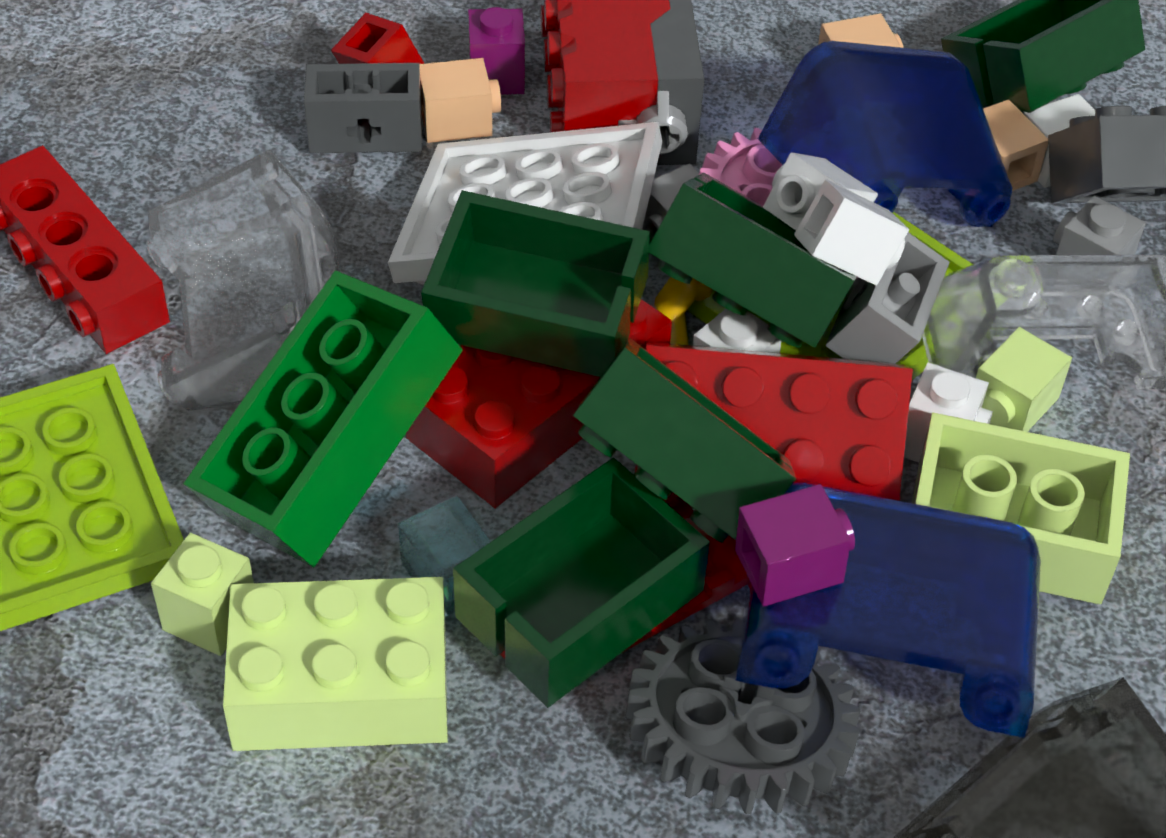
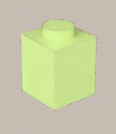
M1018 327L978 368L976 378L989 382L982 408L993 411L989 424L1028 432L1059 399L1072 357L1023 328Z
M190 532L151 582L162 630L221 656L227 649L231 584L254 583L250 559Z

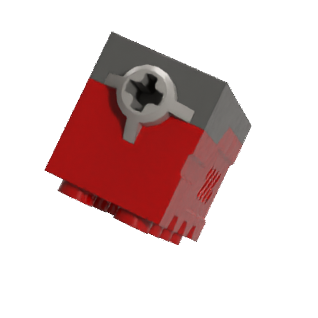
M544 0V5H541L540 10L541 37H547V39H544L543 45L544 71L551 72V75H547L548 108H558V111L550 112V132L659 122L662 146L657 165L696 164L704 73L692 1Z

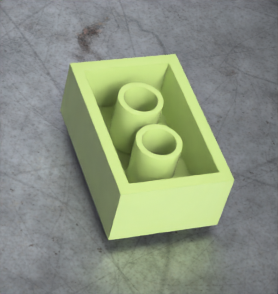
M932 412L919 461L901 561L1101 605L1121 557L1130 453Z
M443 577L231 584L223 709L232 750L249 751L448 743Z

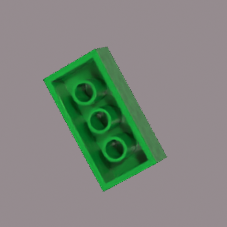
M335 270L183 485L229 523L314 568L463 349L427 307Z

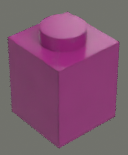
M492 7L488 9H468L469 59H484L488 79L498 80L501 95L525 94L523 8L504 9Z
M821 484L739 507L735 551L763 607L844 583L849 551L854 550L855 547L854 531L845 511L841 508L834 509Z

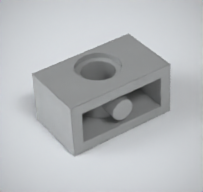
M908 232L904 238L905 245L900 259L891 269L884 272L877 286L859 277L856 278L844 300L825 346L843 359L896 364L920 342L950 262Z

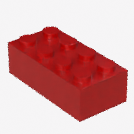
M641 299L634 323L630 322L628 340L631 338L645 350L647 342L670 344L672 320ZM461 345L460 347L463 351L407 431L406 439L496 509L583 439L578 433L579 429L583 426L582 422L573 415L581 401L600 377Z
M647 342L646 350L790 460L796 480L787 491H798L821 484L826 494L900 501L913 368L904 364Z

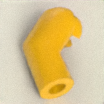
M669 277L655 297L654 308L672 320L670 344L688 345L685 313L694 300L702 301L710 297L713 289L694 278L690 284H686Z

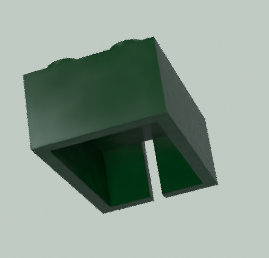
M1016 0L941 38L952 100L975 103L977 108L981 109L1009 99L1023 114L1024 112L1031 113L1064 94H1072L1086 88V82L1100 74L1111 73L1123 68L1124 61L1146 50L1139 0Z
M702 173L682 184L649 245V253L660 259L657 267L662 272L686 284H690L694 278L715 290L712 298L719 305L742 316H745L748 310L770 322L767 329L772 335L797 348H801L804 342L814 348L817 346L857 276L812 256L794 236L795 229L764 209L761 204L706 173Z
M461 190L422 289L423 306L433 313L459 345L601 377L628 341L630 322L634 323L648 279L650 231Z
M631 338L581 401L573 415L582 422L583 426L579 429L578 433L584 440L608 457H612L616 450L628 457L638 468L634 476L645 487L664 500H667L672 493H675L688 503L693 510L690 519L705 533L721 543L724 542L728 535L736 540L739 507L784 495L796 480L788 458Z
M613 457L453 568L455 617L495 657L505 651V666L549 708L704 591L710 541L659 496L645 487L634 474Z

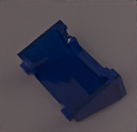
M840 41L823 42L811 49L798 64L757 138L782 165L786 163L791 152L827 159L877 192L878 196L874 203L888 209L892 213L896 209L898 197L905 187L946 188L961 203L959 214L968 225L974 227H993L995 222L1006 214L1011 204L1010 198L1013 188L971 74L958 58L948 52Z
M793 483L785 494L815 485ZM823 487L834 509L841 508L845 511L854 531L855 547L854 550L849 551L844 583L763 607L749 579L745 596L735 681L769 688H788L797 685L809 676L815 663L818 646L962 674L959 685V703L964 716L973 725L987 731L1025 738L1034 707L1041 566L1039 547L1034 536L1025 527L1012 522Z

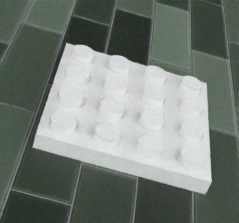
M659 122L438 144L388 261L393 283L417 282L418 284H425L461 190L642 229L662 146Z

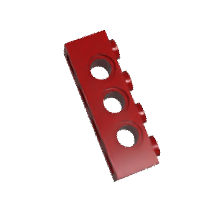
M43 145L0 164V231L3 230L7 234L9 245L20 264L23 266L32 264L36 269L39 283L48 298L53 302L61 299L65 304L67 315L81 337L84 338L90 335L104 353L108 354L170 323L162 280Z

